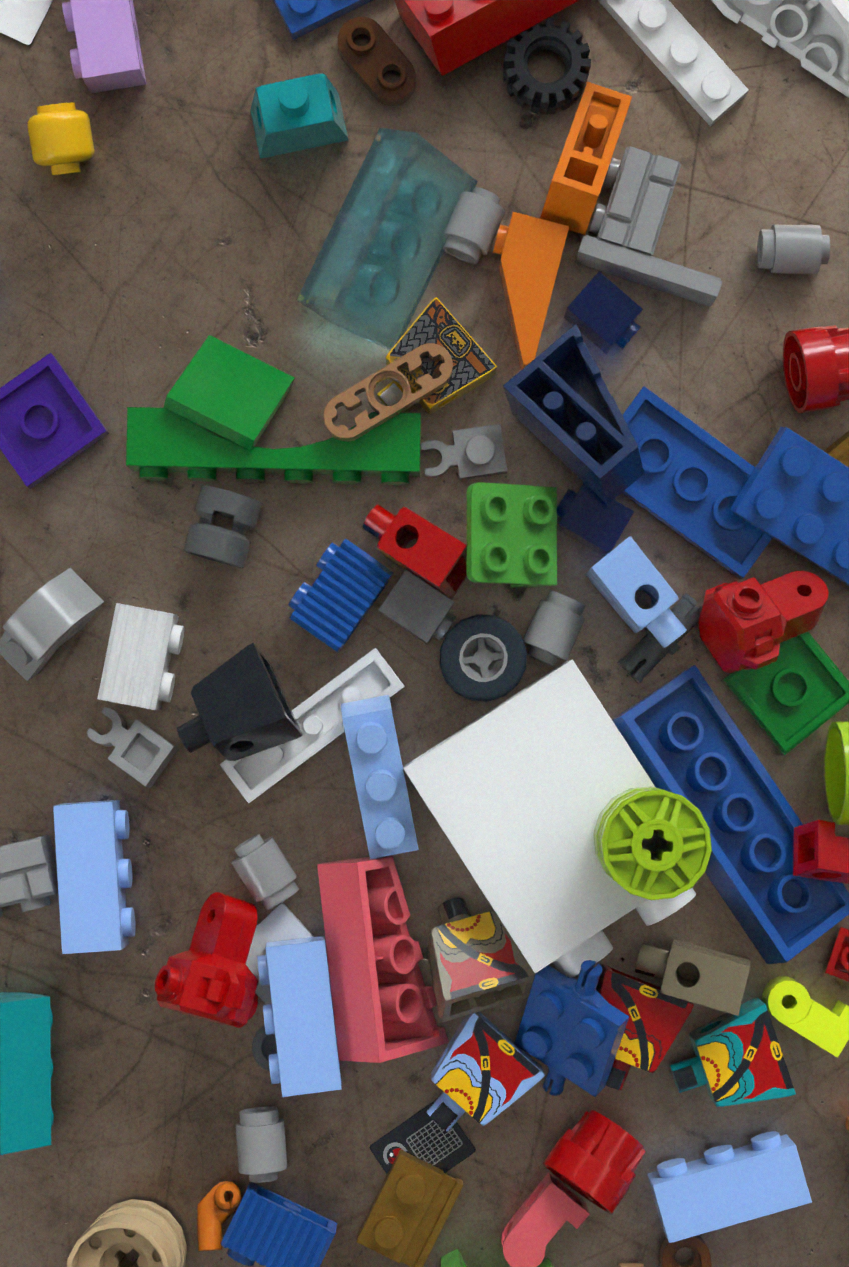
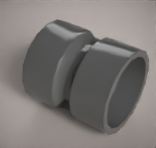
M202 485L194 510L200 519L198 523L190 525L183 551L225 565L244 568L251 544L245 535L247 531L255 529L262 503L235 492ZM217 515L233 519L232 530L214 526Z

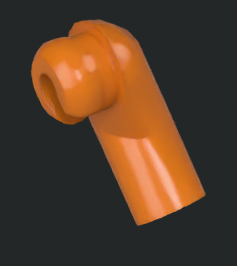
M230 1181L219 1182L198 1203V1251L222 1250V1224L236 1211L242 1199L241 1190L235 1183Z

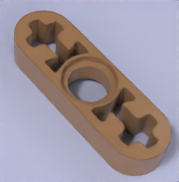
M435 343L420 345L338 394L327 403L324 409V423L328 432L340 441L356 440L440 390L449 382L452 376L453 362L451 355L444 347ZM428 355L432 361L440 358L443 361V364L439 367L440 377L433 379L431 375L425 374L416 379L415 385L420 390L412 394L407 378L399 370L408 367V372L411 376L422 368V357ZM385 379L395 380L403 389L401 400L392 406H384L374 397L376 385ZM366 392L368 404L379 415L369 419L366 409L354 418L356 424L354 429L348 430L344 424L336 427L333 422L338 418L337 409L341 406H344L348 411L356 409L362 405V401L357 395Z

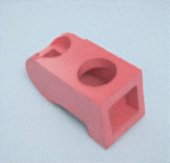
M548 1172L502 1231V1251L507 1263L511 1267L539 1266L545 1257L546 1245L564 1223L568 1221L578 1229L590 1215L586 1202Z

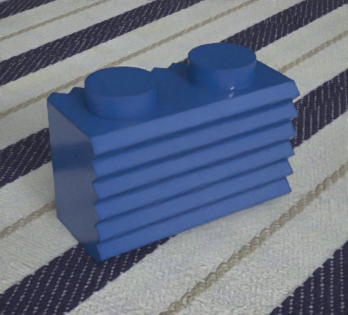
M346 538L340 547L333 542L329 545L316 564L322 570L312 586L304 582L288 604L289 607L294 609V612L289 617L292 621L338 653L394 575L393 571Z
M249 1182L224 1233L221 1245L224 1248H229L227 1251L229 1257L246 1266H253L256 1261L258 1264L266 1267H320L336 1234L337 1223L256 1183Z

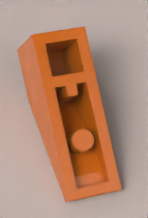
M587 81L552 178L540 219L567 225L571 231L583 235L586 234L632 96Z
M513 212L509 226L502 224L499 226L493 253L501 255L499 273L520 370H522L536 357L569 226Z

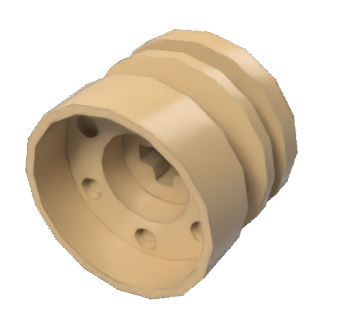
M131 1199L113 1204L97 1217L89 1229L77 1240L67 1259V1267H185L187 1244L182 1227L168 1210L152 1201ZM132 1249L140 1255L134 1262L126 1257Z

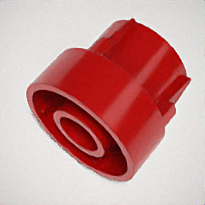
M836 325L792 330L786 333L783 342L784 378L790 401L798 413L830 409L834 406H839L841 401L849 400V327L838 329Z
M591 1110L584 1113L572 1130L568 1128L564 1136L560 1137L543 1162V1165L574 1191L612 1215L636 1177L634 1171L646 1151L638 1140L602 1114Z

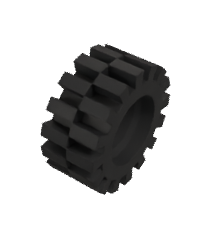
M551 17L546 19L545 24L539 25L538 23L519 33L514 39L510 38L504 56L503 80L504 82L507 81V92L510 97L515 94L517 97L516 103L523 108L525 104L531 106L530 112L536 114L539 113V108L546 109L547 115L555 114L556 108L560 106L563 111L569 108L573 99L577 101L582 95L591 68V59L588 58L590 49L588 43H582V33L578 29L574 33L569 31L570 23L564 20L561 26L554 25L555 18ZM541 50L556 52L564 61V74L558 80L551 83H543L536 80L528 69V61L533 54Z

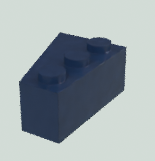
M577 324L503 385L512 414L607 505L644 474L638 445L613 396H611L595 360L590 355Z

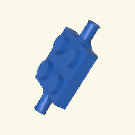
M586 960L581 964L578 979L567 977L547 965L535 974L514 1044L548 1066L549 1070L543 1083V1089L547 1092L551 1088L550 1095L557 1096L562 1094L567 1078L596 1097L606 1086L629 1019L628 1015L609 1004L597 992L596 987L602 974V967L598 964L594 968L596 962L592 960Z

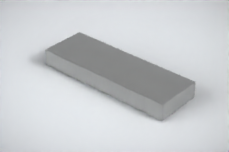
M589 235L583 236L575 260L576 264L711 307L718 297L722 285L721 278Z

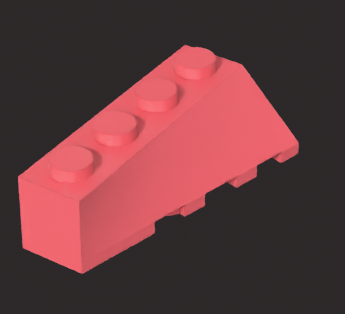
M393 856L370 859V857L349 858L317 864L339 1061L382 1063L448 1044L449 1040L445 1027L437 1026L432 1010L437 1005L432 986H425L418 964L423 959L419 941H414L410 937L406 921L411 915Z

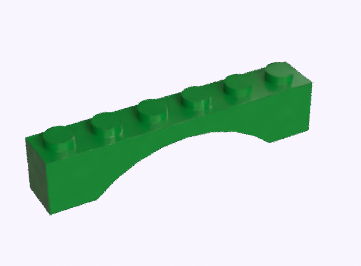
M127 407L126 466L132 471H139V479L168 480V472H187V479L192 481H216L217 473H235L236 481L264 482L265 474H284V482L312 483L313 475H332V482L337 484H360L362 476H380L381 484L409 485L410 477H420L421 413H400L353 441H340L331 437L327 440L302 447L279 449L253 447L252 451L230 440L216 436L166 408ZM371 412L368 417L372 419L379 414ZM354 425L353 427L349 428L348 430L354 429V428L356 427V425Z

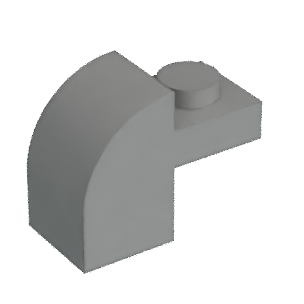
M71 568L67 569L36 591L3 625L2 628L5 632L0 638V655L26 681H29L39 674L60 645L84 629L104 601Z

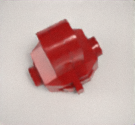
M794 571L763 584H760L755 577L739 583L737 581L723 583L705 591L702 610L698 620L700 638L724 672L731 673L741 669H759L777 661L781 642L808 632L818 624L828 599V588L820 577L807 571Z
M215 892L207 898L201 908L189 950L170 956L167 965L163 966L157 974L155 992L158 994L156 1001L160 1007L236 1028H241L247 1024V1021L255 1014L258 1006V996L255 992L259 981L246 965L258 919L257 909L253 903L220 892Z

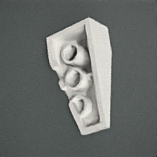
M712 0L724 16L736 24L739 21L743 22L763 36L762 41L773 48L777 45L799 59L804 69L849 98V0Z

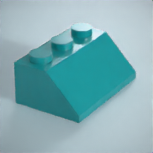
M0 992V1155L51 1145V1127L54 1122V1113L51 1107L53 1062L51 1059L50 1029L53 1024V1014L50 1008V996L26 992Z

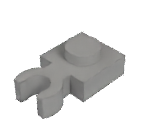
M500 424L452 431L454 445L446 446L438 440H428L420 444L421 452L435 451L442 458L441 463L437 467L424 469V474L427 478H439L449 468L453 467L458 468L459 480L507 473Z
M104 707L101 712L111 719V731L101 735L99 732L89 728L86 732L88 737L102 746H115L116 748L110 754L108 760L151 789L178 751V748L137 719L127 729L126 721L121 714Z

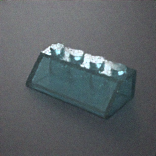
M380 127L296 300L327 321L390 351L404 335L443 255V246L446 241L443 234L461 192H472L478 181L418 133Z

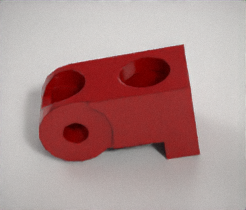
M818 819L794 827L793 876L849 884V838L835 836V822Z

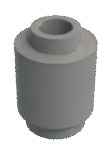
M475 187L472 192H461L443 234L446 239L443 246L444 251L464 262L478 264L481 255L488 254L505 214V210L499 205L500 198L494 193L479 187Z
M773 224L771 229H760L757 243L758 268H768L770 273L817 274L821 264H828L830 237L829 235H822L820 225Z
M550 590L546 601L540 600L524 636V644L530 646L527 655L551 666L555 665L557 658L567 661L585 620L581 616L585 605Z
M256 834L234 849L238 857L231 864L254 901H261L266 910L282 903L299 890L294 882L297 876L273 837L263 840L260 834Z
M254 1107L239 1111L240 1122L235 1124L239 1173L249 1175V1182L253 1183L277 1180L278 1172L288 1168L284 1119L279 1118L278 1107Z

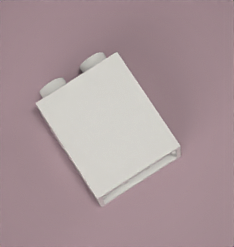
M573 659L559 665L403 767L534 973H537L553 962L560 973L572 978L580 973L581 964L584 961L592 960L597 963L612 951L613 946L603 932V929L636 909L644 923L649 926L675 913L696 896V892L691 888L674 898L649 900L630 894L603 870L595 854L593 835L600 812L613 797L630 788L655 786ZM654 830L652 838H643L642 847L651 852V857H655L656 850L665 848L667 844L665 839L658 836V830Z

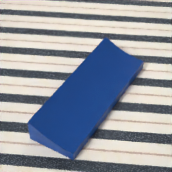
M696 665L687 668L612 719L654 786L684 796L700 810L710 829L712 847L705 873L766 964L787 963L849 915V892L843 883L793 876L794 827L803 824Z

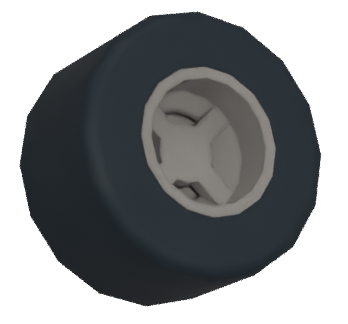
M476 614L460 620L448 631L440 647L439 665L445 682L456 694L471 701L489 702L506 696L519 684L526 670L527 650L522 636L511 623L495 615Z

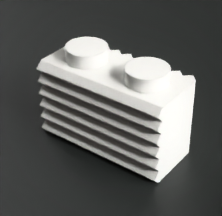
M116 603L97 699L151 710H160L162 701L170 702L175 684V674L168 673L171 653L179 655L184 638V626L177 625L178 615Z

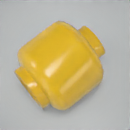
M75 102L36 107L37 115H33L27 122L33 161L40 166H51L52 175L81 172L79 162L88 161L94 155L88 114L82 110H76Z

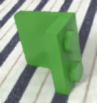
M477 482L468 486L467 577L471 582L510 584V588H534L557 585V487Z

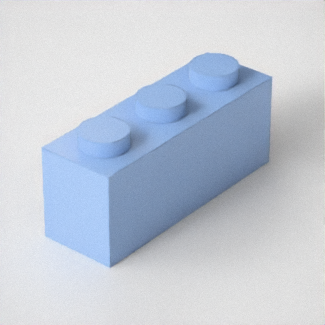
M389 695L341 704L342 720L370 859L419 850Z
M120 800L54 805L62 954L122 950L129 944L128 937L135 936L136 929L133 907L126 908L125 888H131L133 880L131 860L123 859L122 839H129L130 832L128 811L120 810Z
M325 935L267 942L265 947L266 955L257 956L260 985H270L272 1004L263 1005L266 1035L275 1034L277 1053L269 1054L271 1084L281 1083L282 1097L342 1090Z
M771 1131L752 1137V1144L736 1149H733L732 1145H720L706 1150L704 1158L686 1163L684 1158H676L658 1164L657 1171L648 1173L647 1176L662 1229L668 1242H676L812 1203L796 1144L787 1134L780 1136L779 1132Z

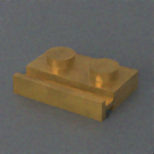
M400 1149L357 1234L356 1242L399 1264L402 1262L410 1267H423L463 1188V1180L457 1177L455 1179L445 1174L443 1170Z

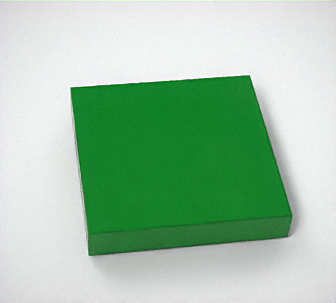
M209 335L167 394L164 408L252 451L291 390L295 377Z
M809 632L781 642L776 662L756 670L752 668L750 670L741 669L731 672L721 680L781 755H786L849 703V681Z

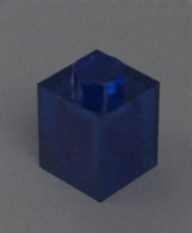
M598 272L567 307L564 318L573 326L577 324L583 335L605 354H608L616 344L623 350L642 327L636 321L643 309L601 272Z
M583 482L577 492L568 488L559 503L557 515L562 517L557 525V529L605 557L612 551L634 511L616 500L607 505Z

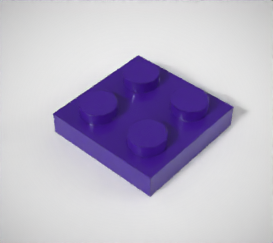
M51 352L0 388V449L22 481L30 489L109 434Z

